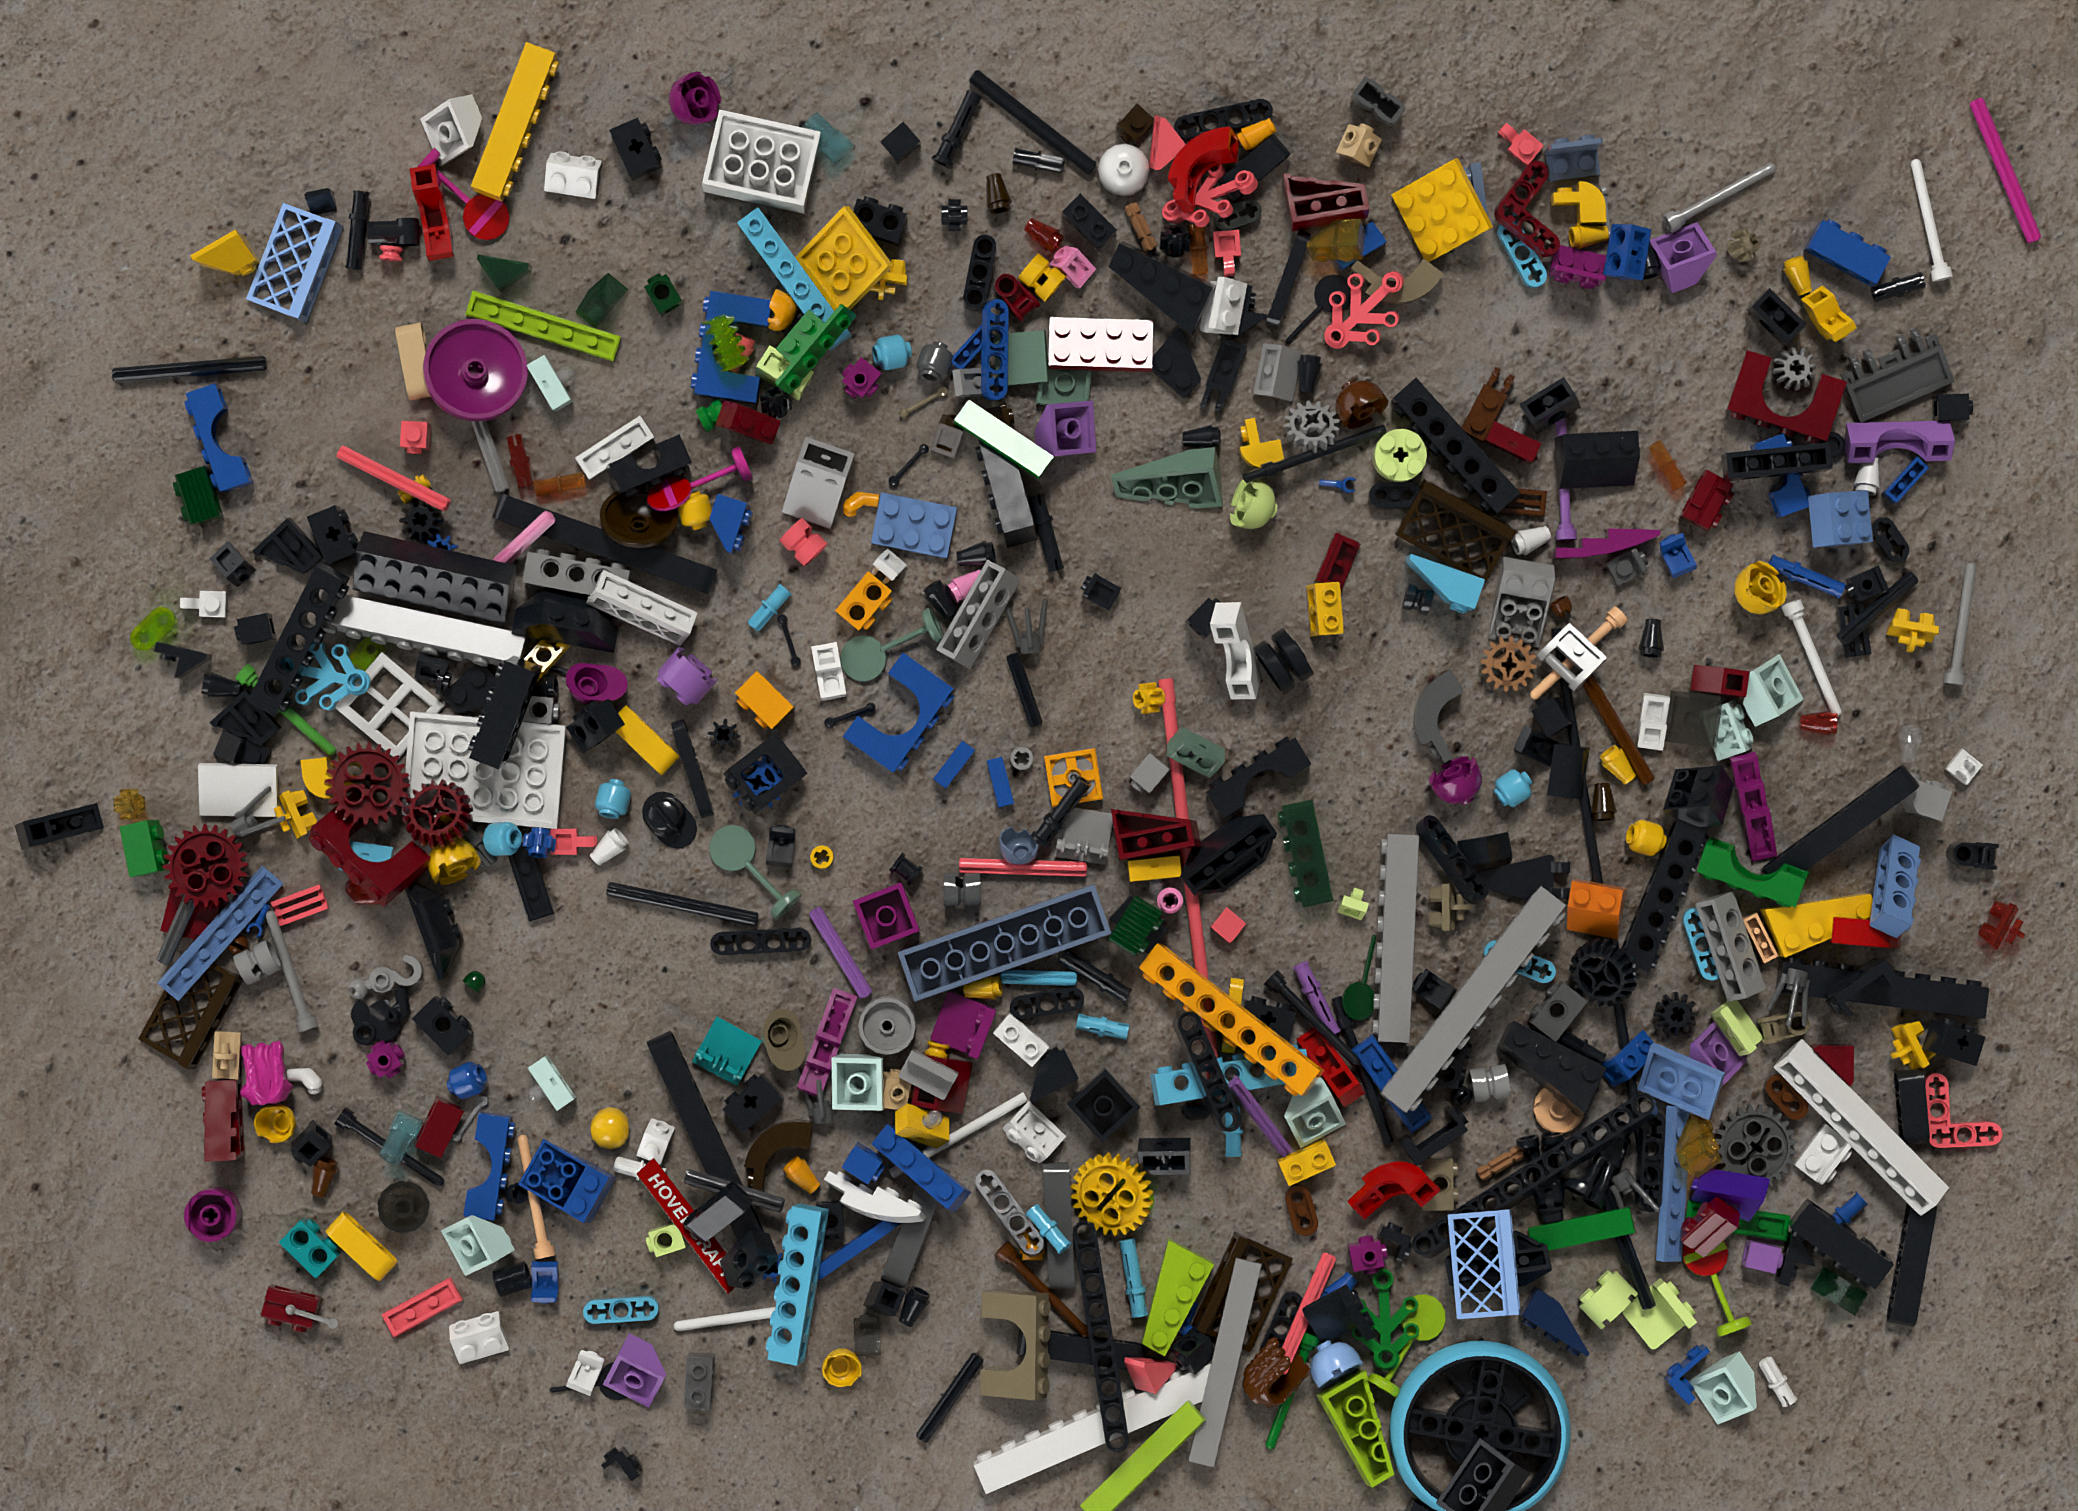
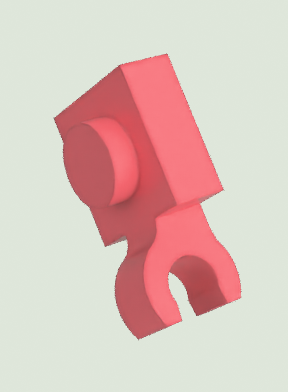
M1508 123L1504 124L1497 132L1511 144L1507 151L1525 166L1529 165L1544 146L1525 129L1518 134Z
M1239 230L1213 232L1215 259H1223L1224 277H1234V258L1241 257Z
M578 828L551 829V836H553V839H556L555 851H551V855H577L578 847L597 846V836H578Z

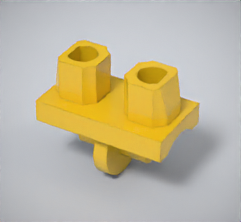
M891 259V263L894 266L890 269V272H887L878 281L880 284H875L869 290L879 292L878 300H884L885 293L895 294L896 287L888 286L886 283L907 286L908 276L905 275V261Z
M1898 608L1887 627L1886 635L1898 637V643L1906 644V651L1913 653L1915 646L1924 647L1925 642L1932 643L1935 635L1939 634V626H1935L1934 615L1920 613L1917 623L1909 621L1910 611Z
M288 790L281 793L278 797L285 814L281 806L274 808L277 818L285 816L286 820L278 824L281 825L283 832L290 830L288 820L296 839L303 837L317 823L313 812L304 816H300L297 807L308 803L304 790L290 793Z
M1919 1021L1899 1024L1890 1028L1895 1037L1892 1043L1896 1049L1890 1053L1892 1059L1900 1057L1903 1065L1908 1063L1911 1070L1920 1067L1925 1068L1930 1065L1929 1060L1936 1053L1922 1049L1923 1044L1920 1045L1917 1037L1924 1034V1029Z

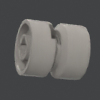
M268 940L254 945L253 951L247 949L233 956L235 965L248 986L261 980L263 974L269 976L282 969L280 959Z
M1505 1064L1490 1066L1487 1072L1484 1068L1468 1070L1469 1084L1474 1103L1486 1101L1490 1095H1493L1495 1099L1511 1096L1509 1077Z

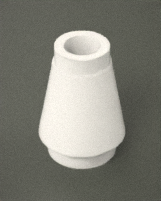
M1875 458L1874 462L1861 463L1854 482L1855 491L1868 490V496L1876 495V491L1880 489L1878 458Z
M1547 526L1516 532L1511 540V544L1517 555H1527L1548 541H1551V534Z
M618 829L608 830L590 854V857L596 864L602 865L626 850L625 846L629 842Z

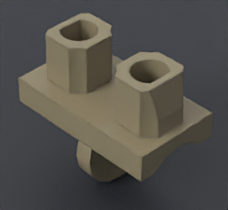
M1446 883L1429 889L1430 902H1442V912H1430L1429 925L1442 928V931L1456 930V920H1464V910H1471V904H1464L1463 896L1456 894V887L1453 883Z

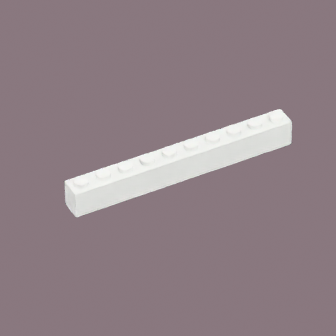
M1211 1361L1195 1375L1187 1370L1183 1372L1181 1369L1175 1370L1156 1394L1143 1390L1135 1392L1134 1389L1123 1392L1122 1398L1128 1433L1174 1414L1186 1401H1191L1193 1405L1202 1402ZM1099 1403L1096 1404L1097 1409L1088 1413L1086 1409L1073 1414V1419L1063 1423V1420H1058L1051 1423L1046 1431L1039 1433V1430L1032 1431L1024 1436L1025 1440L1018 1443L1015 1440L1009 1441L1000 1446L1002 1450L995 1453L989 1450L977 1456L978 1460L974 1461V1468L985 1493L993 1492L1106 1443ZM1109 1407L1106 1410L1105 1416L1109 1420H1117L1120 1416V1410L1117 1407ZM1114 1433L1109 1441L1123 1435L1121 1433Z

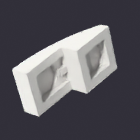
M837 642L812 646L821 701L846 697Z
M1643 693L1637 747L1663 751L1667 730L1666 720L1670 703L1669 696Z

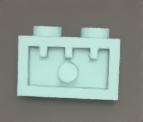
M1735 699L1700 712L1718 761L1753 748L1752 733L1748 728L1746 729L1743 721V709L1740 704H1737Z

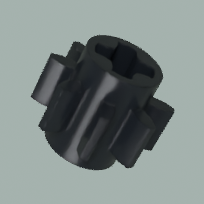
M948 199V205L941 206V225H948V231H961V225H967L968 206L961 205V199Z
M1169 226L1166 232L1161 231L1160 249H1165V254L1169 257H1181L1184 251H1190L1191 234L1186 233L1185 228L1182 226Z
M778 386L770 387L765 390V395H760L762 413L768 412L770 417L782 418L787 415V410L792 409L791 395L786 392L784 393Z
M724 719L723 725L720 726L717 722H713L716 729L714 732H708L715 739L711 745L721 744V751L725 750L726 744L735 748V744L732 741L734 738L741 737V735L734 732L738 725L728 726L727 719ZM721 728L723 730H730L728 734L730 739L728 741L718 739L721 735L719 732Z

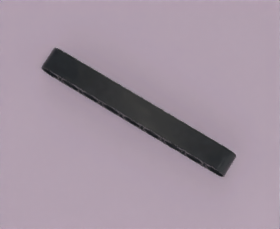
M502 493L499 495L492 515L494 519L525 529L544 511L551 512L556 521L542 536L700 592L710 593L717 569L655 547L633 548L621 545L608 537L601 528Z
M668 1031L647 1041L648 1048L706 1174L743 1185L673 1033ZM752 1204L742 1215L730 1223L737 1241L749 1230L764 1232Z
M1082 1220L1074 1225L1073 1239L1104 1438L1107 1447L1111 1451L1122 1452L1129 1444V1436L1097 1232L1091 1222ZM1082 1225H1088L1092 1229L1091 1237L1086 1240L1080 1239L1077 1235V1230ZM1085 1251L1095 1253L1096 1260L1092 1265L1082 1263L1081 1256ZM1089 1277L1099 1279L1100 1286L1097 1290L1089 1291L1085 1287V1282ZM1093 1303L1103 1305L1104 1312L1101 1316L1094 1317L1089 1313V1308ZM1097 1329H1105L1108 1332V1338L1105 1342L1098 1343L1094 1340L1093 1334ZM1101 1355H1109L1112 1358V1364L1109 1368L1102 1369L1098 1366L1097 1360ZM1105 1381H1113L1116 1384V1390L1113 1394L1107 1395L1102 1392L1101 1386ZM1109 1407H1117L1120 1410V1416L1117 1420L1112 1421L1106 1418L1105 1413ZM1121 1433L1124 1436V1442L1121 1446L1117 1447L1110 1444L1109 1440L1112 1434Z

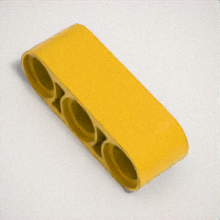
M627 705L621 709L618 714L625 725L616 733L659 774L663 775L680 756Z
M342 1211L325 1230L326 1234L378 1281H381L398 1263V1260L391 1252L345 1211Z

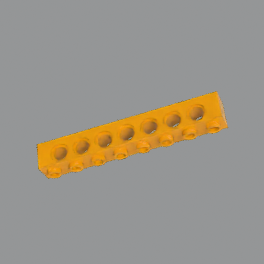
M1157 943L1139 968L1144 972L1142 976L1154 985L1156 982L1164 987L1162 992L1174 1001L1178 998L1184 1003L1183 1009L1187 1012H1194L1204 1019L1203 1024L1211 1031H1220L1225 1035L1223 1040L1233 1048L1239 1046L1245 1051L1243 1056L1254 1064L1259 1062L1265 1067L1264 1072L1274 1080H1277V1078L1281 1079L1286 1083L1284 1088L1292 1095H1306L1325 1071L1163 943ZM1168 966H1171L1175 972L1173 979L1170 981L1164 977V970ZM1188 982H1191L1195 987L1194 994L1190 997L1184 993V986ZM1208 998H1212L1215 1002V1008L1210 1013L1204 1008V1002ZM1228 1014H1232L1235 1017V1025L1230 1029L1224 1023V1019ZM1248 1030L1254 1031L1256 1039L1251 1045L1244 1038ZM1270 1045L1276 1050V1056L1271 1061L1265 1056V1049ZM1290 1061L1297 1067V1071L1292 1077L1285 1072V1066Z

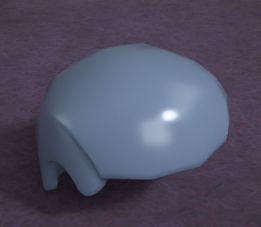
M1011 826L1002 831L999 837L1001 855L1008 863L1016 865L1028 864L1037 857L1039 844L1032 839L1031 833H1028L1027 829L1017 832Z

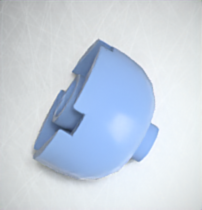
M1329 1340L1316 1348L1318 1353L1312 1357L1310 1368L1314 1382L1318 1388L1322 1389L1339 1381V1378L1351 1374L1360 1368L1363 1362L1356 1350L1349 1344L1343 1342L1332 1344Z

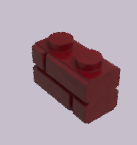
M724 401L716 425L753 440L772 445L780 425V420L743 405Z
M1704 470L1679 517L1704 531L1710 530L1711 527L1716 528L1722 518V514L1719 513L1723 504L1728 505L1734 495V491L1731 490L1734 484L1730 481L1724 482L1722 477L1709 470Z
M1715 1197L1709 1203L1704 1202L1693 1218L1687 1217L1682 1223V1243L1691 1249L1693 1248L1702 1257H1706L1739 1227V1211L1730 1205L1728 1206L1719 1197Z
M271 1284L267 1288L261 1317L266 1318V1323L281 1326L283 1322L291 1324V1329L295 1331L307 1332V1329L315 1327L316 1320L297 1314L289 1315L286 1313L285 1308L288 1305H294L296 1309L318 1315L322 1297Z

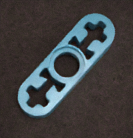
M1499 224L1497 235L1524 284L1530 288L1540 287L1546 281L1547 272L1537 253L1522 241L1515 243L1511 248L1508 243H1512L1513 240L1509 234H1503L1506 228ZM1519 246L1526 247L1529 251L1528 259L1518 260L1515 256V249ZM1533 259L1535 261L1531 265L1533 271L1541 273L1538 277L1539 282L1535 280L1530 281L1528 279V276L1531 274L1529 268L1527 267L1523 270L1521 266L1528 264Z
M1689 908L1682 915V924L1699 974L1704 979L1716 980L1720 978L1717 969L1714 970V975L1711 976L1710 973L1704 971L1708 967L1706 959L1700 961L1699 956H1707L1711 954V950L1709 947L1706 951L1701 952L1696 948V940L1699 937H1706L1705 932H1699L1692 936L1691 931H1696L1694 924L1688 923V919L1691 918V913L1693 912L1696 916H1699L1697 908ZM1701 920L1697 921L1699 929H1703ZM1709 957L1710 963L1715 965L1713 957Z
M1496 940L1490 941L1484 946V957L1496 943ZM1535 955L1524 968L1515 971V973L1541 983L1550 982L1556 974V969L1552 962ZM1532 958L1536 959L1533 965L1543 967L1544 964H1547V970L1550 971L1549 976L1544 975L1543 978H1539L1540 973L1532 969L1530 975L1526 973L1531 967Z
M652 1296L592 1299L585 1305L583 1315L592 1324L648 1321L657 1315L659 1303ZM633 1301H636L635 1307H642L645 1301H649V1305L654 1306V1309L650 1311V1315H646L644 1310H637V1316H632ZM622 1302L628 1306L629 1312L626 1316L619 1317L615 1314L614 1306L617 1303ZM606 1303H610L609 1314L611 1318H606L607 1312L599 1313L598 1318H594V1315L588 1312V1310L593 1308L594 1304L597 1305L598 1309H606Z

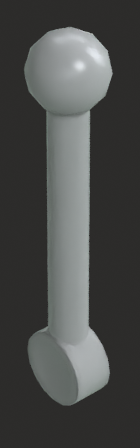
M1606 186L1600 187V191L1603 194L1606 202L1607 222L1605 223V225L1608 228V233L1610 237L1611 227L1607 203V189Z
M486 1096L478 1098L477 1106L459 1130L453 1133L452 1139L458 1142L461 1140L462 1133L481 1107L488 1104L489 1100Z
M288 1305L285 1308L286 1313L289 1315L297 1314L326 1323L332 1329L338 1326L336 1318L327 1319L296 1309L294 1305Z

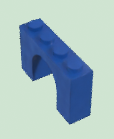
M710 291L709 297L705 296L703 312H707L706 321L701 322L699 337L703 338L702 347H697L695 354V363H699L697 374L693 373L691 388L695 389L694 393L696 396L719 398L754 405L758 404L761 378L724 370L715 359L714 345L719 334L732 325L743 324L768 328L770 323L767 319L771 318L772 310L769 307L771 300Z
M905 653L901 654L888 674L908 687L919 701V718L913 728L901 735H887L857 716L843 735L846 740L893 773L896 769L900 772L910 760L906 755L911 748L914 750L918 749L925 739L921 734L926 727L929 729L933 728L940 718L936 713L941 706L947 708L955 697L951 693L954 688Z

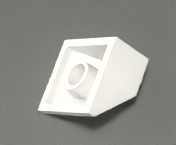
M472 94L448 99L420 119L432 149L436 148L441 154L438 160L439 166L446 165L473 147L482 116Z

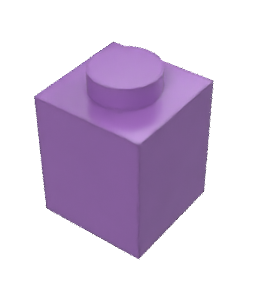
M1746 1239L1741 1264L1748 1268L1776 1274L1777 1268H1781L1783 1262L1781 1248L1776 1245Z

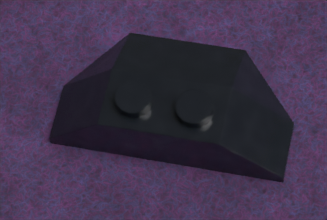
M546 587L515 610L511 634L614 653L618 628L608 613L586 604L590 595Z
M1264 814L1232 818L1202 840L1200 847L1191 848L1180 877L1193 895L1224 892L1265 862L1273 839L1276 838L1278 833Z
M413 882L405 891L437 979L439 980L447 976L462 944L460 938H463V934L459 924H454L451 914L454 913V909L450 899L445 900L444 895Z
M1517 1230L1513 1231L1518 1287H1521L1552 1271V1265L1546 1244L1539 1243ZM1495 1233L1492 1238L1497 1242V1234ZM1481 1235L1467 1237L1466 1240L1478 1249L1487 1237ZM1489 1240L1480 1252L1492 1261L1498 1254V1247ZM1464 1242L1457 1249V1257L1464 1263L1475 1253ZM1450 1254L1444 1262L1448 1283L1454 1287ZM1477 1254L1468 1266L1480 1276L1489 1263ZM1499 1258L1494 1263L1498 1268H1500ZM1458 1262V1271H1460L1463 1265ZM1492 1266L1482 1277L1492 1287H1495L1501 1280L1500 1273ZM1467 1269L1459 1276L1460 1284L1467 1290L1477 1279ZM1481 1281L1471 1290L1473 1293L1492 1291Z

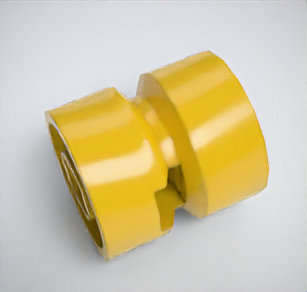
M1038 253L1017 279L1028 288L1034 287V293L1046 302L1063 283L1066 275L1056 267L1050 268V262ZM1045 274L1048 279L1042 284L1039 280Z

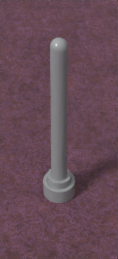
M1768 163L1681 212L1679 210L1675 212L1672 210L1664 214L1662 217L1667 229L1671 233L1682 229V225L1685 224L1687 219L1775 172L1776 166L1773 163Z
M1968 563L1965 567L1951 668H1948V673H1945L1944 684L1965 686L1966 676L1963 675L1964 670L1961 669L1976 565L1974 563Z
M268 911L266 919L298 1013L296 1017L298 1022H295L298 1032L312 1029L318 1026L316 1017L312 1016L311 1012H308L276 913Z

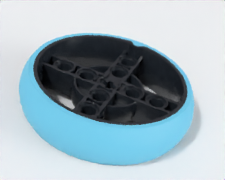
M1468 1341L1450 1345L1438 1350L1419 1363L1400 1388V1392L1393 1404L1389 1426L1391 1451L1401 1477L1422 1502L1436 1511H1446L1436 1503L1443 1492L1436 1488L1418 1467L1411 1450L1409 1433L1442 1438L1446 1451L1460 1466L1479 1438L1507 1457H1510L1513 1451L1544 1456V1461L1536 1474L1519 1489L1505 1511H1526L1550 1491L1559 1478L1567 1460L1571 1437L1570 1418L1566 1401L1550 1373L1537 1360L1525 1352L1512 1346L1492 1341ZM1479 1361L1473 1393L1458 1399L1450 1406L1447 1412L1415 1406L1422 1391L1439 1374L1462 1363ZM1505 1365L1524 1375L1539 1391L1549 1413L1551 1430L1518 1425L1513 1410L1505 1401L1500 1399ZM1488 1374H1493L1496 1377L1495 1383L1492 1386L1483 1385V1378ZM1482 1400H1489L1491 1402V1407L1486 1412L1478 1410V1405ZM1432 1416L1436 1419L1433 1427L1424 1428L1422 1426V1422L1426 1417ZM1452 1421H1459L1461 1423V1428L1456 1433L1448 1431V1426ZM1479 1425H1482L1486 1431L1485 1434L1481 1433V1437H1478L1474 1432L1475 1428L1479 1429ZM1504 1430L1512 1432V1437L1507 1442L1499 1440V1435ZM1528 1435H1536V1444L1530 1447L1526 1446V1437Z

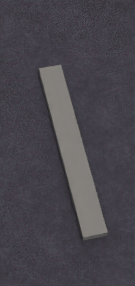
M1235 1258L1199 1411L1206 1421L1194 1433L1188 1458L1189 1462L1210 1467L1215 1465L1261 1263Z

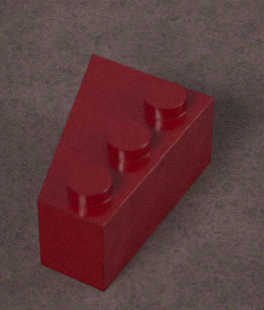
M1283 173L1282 185L1291 232L1368 218L1369 204L1365 184L1336 180H1317L1315 177L1303 178Z
M1111 809L1120 860L1128 861L1201 846L1198 824L1195 820Z
M241 1078L238 1080L205 1081V1086H202V1100L205 1102V1112L203 1113V1125L205 1128L204 1162L232 1161L245 1156L242 1096L240 1095V1090L242 1089Z

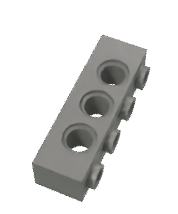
M535 548L534 553H527L522 583L590 595L596 587L597 576L603 570L631 582L632 572L626 570L627 565L612 562L611 567L601 565V560L586 558L585 562L575 561V555L561 553L559 558L550 556L551 551ZM550 563H556L559 567V572L554 577H549L546 574V567ZM581 567L585 574L584 578L579 582H575L571 578L573 569Z
M987 560L936 650L951 660L971 669L1021 579L1005 568Z
M1734 891L1715 895L1696 903L1695 905L1727 1001L1748 998L1766 990Z

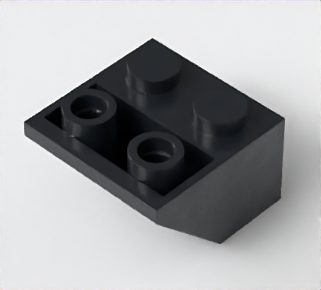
M1722 765L1675 769L1663 811L1697 827L1721 826L1725 818L1734 783Z

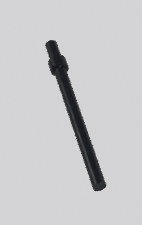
M1382 424L1337 440L1334 445L1327 444V450L1325 451L1318 447L1317 453H1314L1311 449L1275 463L1270 461L1261 464L1260 468L1243 473L1244 481L1249 483L1263 477L1268 479L1276 476L1280 471L1385 435L1387 433L1386 427Z
M1342 996L1332 998L1338 1016L1336 1021L1339 1028L1343 1030L1349 1048L1352 1049L1358 1045L1352 1027L1354 1022L1343 1010ZM1360 1064L1356 1066L1375 1122L1383 1144H1389L1393 1142V1138L1371 1077Z

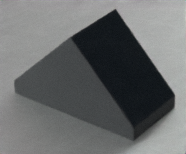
M1508 832L1457 841L1459 849L1471 865L1490 863L1513 857Z

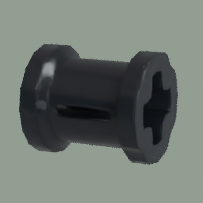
M902 852L889 871L891 873L896 872L910 886L923 867L913 864L905 858L906 854Z

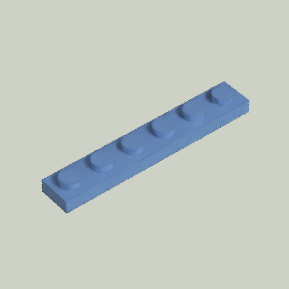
M262 865L244 885V888H241L237 893L238 896L232 898L157 982L159 986L179 1001L283 883Z
M1667 1105L1662 1203L1659 1212L1656 1261L1662 1262L1682 1261L1681 1225L1685 1218L1692 1113L1674 1105Z

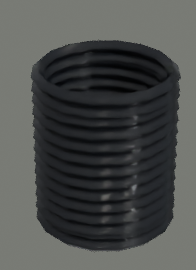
M525 1261L499 1270H493L492 1272L494 1285L500 1297L517 1293L530 1287L532 1288V1277Z

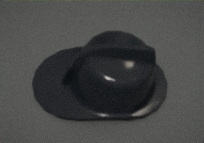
M665 791L656 792L644 802L642 809L643 820L663 844L677 849L684 848L693 841L697 832L696 820L676 796Z

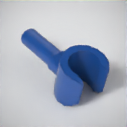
M1347 477L1341 481L1319 479V486L1340 488L1344 493H1351L1355 490L1347 489L1345 484L1347 481H1356V479L1353 477Z
M268 904L263 905L255 923L247 927L248 934L252 931L253 926L259 928V934L256 938L264 934L262 924L270 908Z
M1196 1302L1192 1305L1178 1331V1334L1184 1336L1191 1328H1194L1189 1323L1197 1309L1198 1303Z

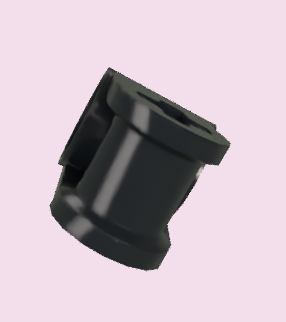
M1954 842L1948 846L1946 857L1948 861L1955 865L1997 870L1995 857L1999 844ZM1962 846L1965 849L1966 855L1960 861L1956 856V852Z

